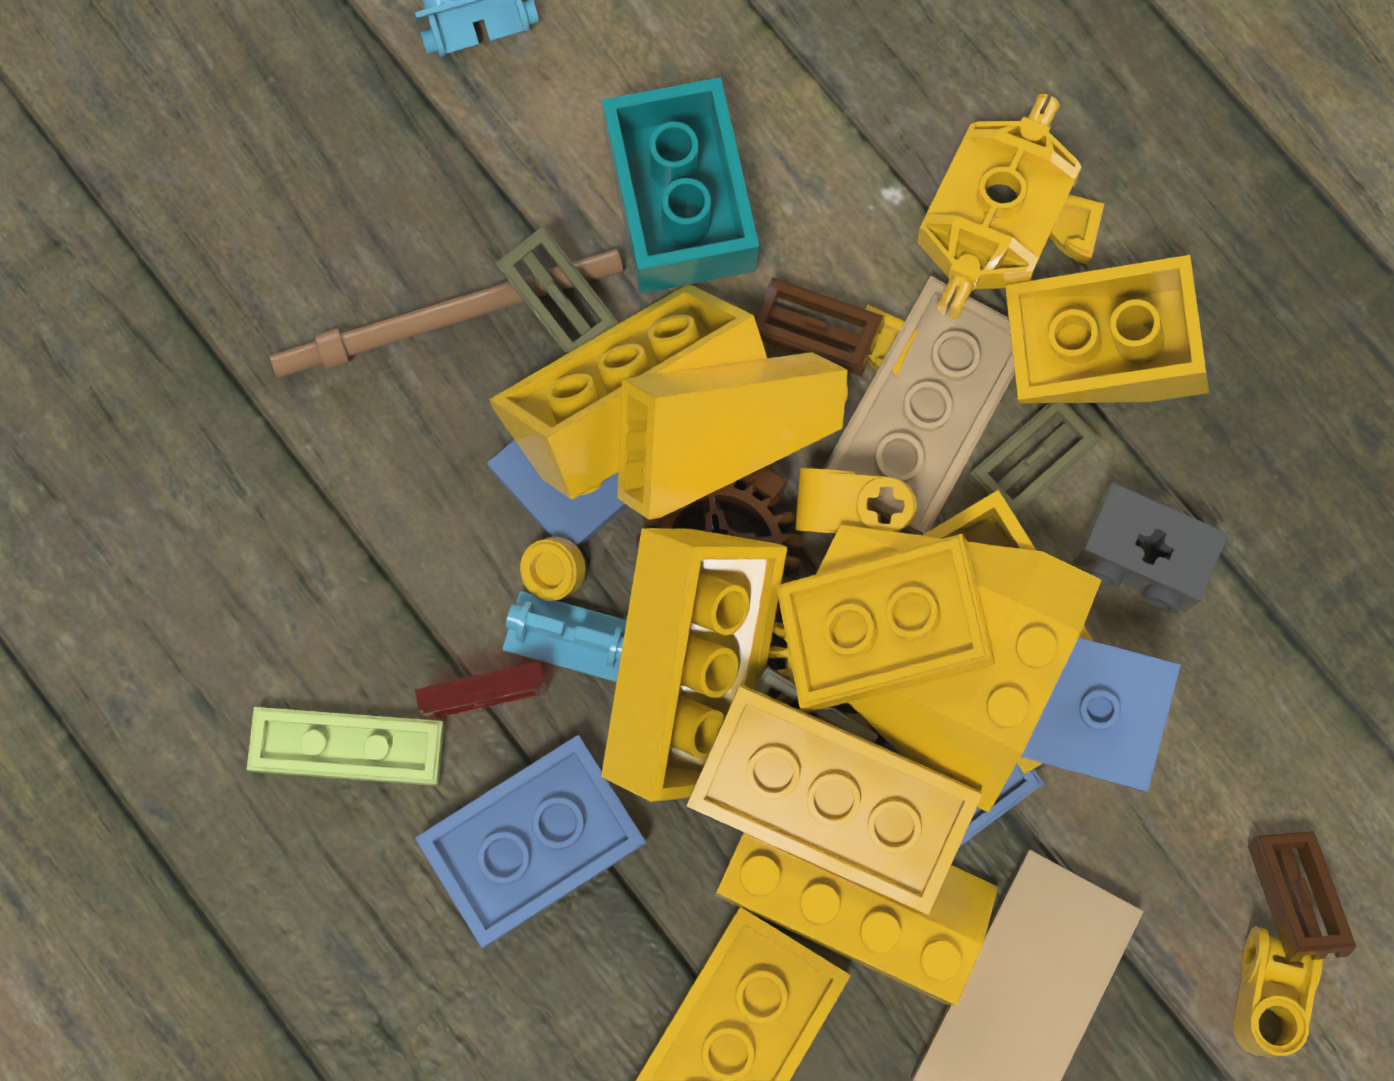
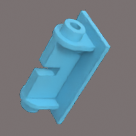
M422 0L425 9L414 14L416 22L428 19L431 28L420 32L426 54L438 52L440 57L479 45L473 26L474 22L484 20L490 41L520 32L530 31L529 25L539 22L533 0L523 2L522 0Z
M520 591L516 605H511L507 616L505 628L508 629L502 651L617 682L627 620L559 601H545L535 597L533 594Z

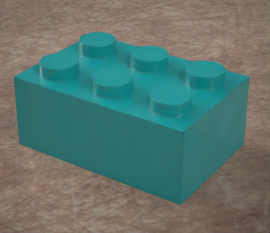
M721 77L603 99L604 132L639 294L756 272L759 242Z

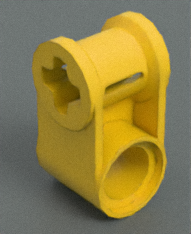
M800 468L795 530L837 533L840 525L899 532L908 527L915 518L917 511L916 496L911 487L902 480L884 476L855 475L853 471ZM887 487L893 488V497L895 499L904 500L903 513L892 514L890 524L883 523L882 513L873 511L871 507L872 499L882 498Z
M1255 926L1251 929L1242 953L1241 982L1233 1018L1234 1036L1237 1043L1246 1052L1254 1056L1263 1057L1287 1056L1297 1052L1305 1044L1309 1035L1313 1001L1322 973L1323 959L1312 960L1310 955H1306L1301 961L1288 962L1280 939L1269 936L1268 930ZM1266 1009L1273 1011L1281 1023L1280 1037L1273 1045L1262 1037L1259 1030V1019Z

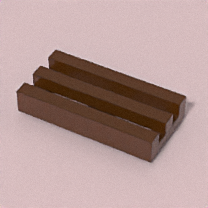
M774 277L771 278L754 317L763 342L797 354L813 352L847 369V372L861 377L866 369L868 355H872L875 348L877 334H881L885 324L883 315ZM780 298L864 328L862 335H858L815 318L781 308L775 304L777 299ZM770 319L855 349L854 354L767 324Z
M1314 831L1255 836L1248 845V849L1287 961L1298 962L1306 955H1310L1312 960L1325 959L1329 953H1335L1336 958L1348 957L1357 946ZM1294 848H1297L1328 936H1322L1311 905L1313 898L1306 879L1301 877L1292 852Z

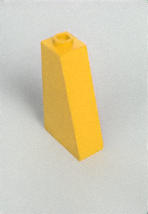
M810 352L622 379L617 499L648 520L658 519L843 429L844 406L848 397V370Z

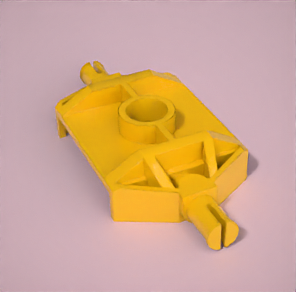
M1039 94L1035 99L1028 118L1023 117L1021 121H977L970 124L919 228L917 240L921 248L949 279L946 289L936 305V309L940 314L945 316L951 305L949 318H960L962 309L972 290L1005 288V285L1031 281L1034 268L1072 187H1075L1081 170L1079 161L1049 133L1050 124L1060 108V103L1056 98L1051 96L1044 111L1048 95ZM1002 184L1012 188L1018 197L1010 203H998L990 199L986 189L993 185Z

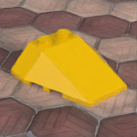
M840 525L816 574L944 538ZM967 542L995 664L848 703L902 756L980 790L982 797L977 807L989 813L1023 754L1081 634L1101 579L1043 551Z

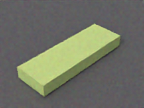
M254 707L247 770L258 773L439 786L445 723L434 720Z

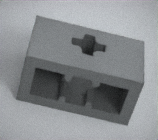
M1112 483L1100 496L1072 562L1086 567L1085 572L1101 579L1100 584L1117 588L1122 583L1144 593L1143 601L1154 608L1169 613H1177L1179 609L1186 612L1202 600L1229 533ZM1143 543H1148L1152 546L1150 556L1155 561L1151 564H1147L1142 560L1144 550L1139 546Z

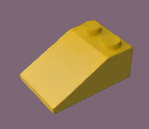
M1190 255L1005 285L1017 395L1020 404L1153 402L1209 393Z

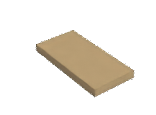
M932 276L927 281L823 468L853 471L855 475L890 477L905 482L911 487L916 496L917 511L913 521L901 532L914 535H924L930 531L1015 374L1009 318L971 297H968L960 318H949L951 305L945 316L940 314L936 309V305L940 301L947 284ZM915 328L919 329L898 376L894 375L891 372ZM887 487L882 498L872 499L871 507L873 511L882 513V522L890 524L892 514L903 513L904 500L895 499L893 497V488Z
M1027 850L988 925L983 946L958 1005L947 1006L911 1080L1061 1081L1144 911L1041 855Z

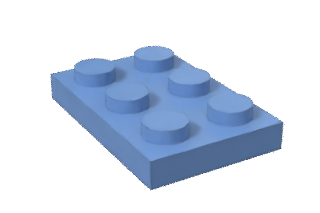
M579 735L415 838L483 949L646 845V841L609 782L601 777L602 771Z

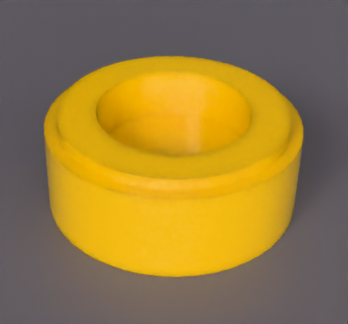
M558 536L548 537L531 544L525 550L520 563V573L524 585L535 597L545 601H556L576 592L582 585L586 572L585 560L579 548L570 540Z

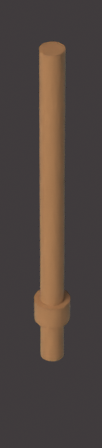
M617 249L572 262L587 283L623 272V265ZM558 267L546 270L561 290L573 287ZM533 274L522 277L538 298L549 295ZM506 282L347 332L340 333L339 329L336 328L314 335L316 340L314 342L269 355L277 378L324 364L327 370L349 363L348 356L501 310L524 301L510 283Z

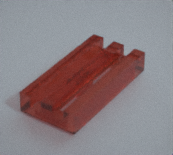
M538 661L415 689L419 712L426 719L435 720L546 695L545 692L548 691L544 670L541 662Z

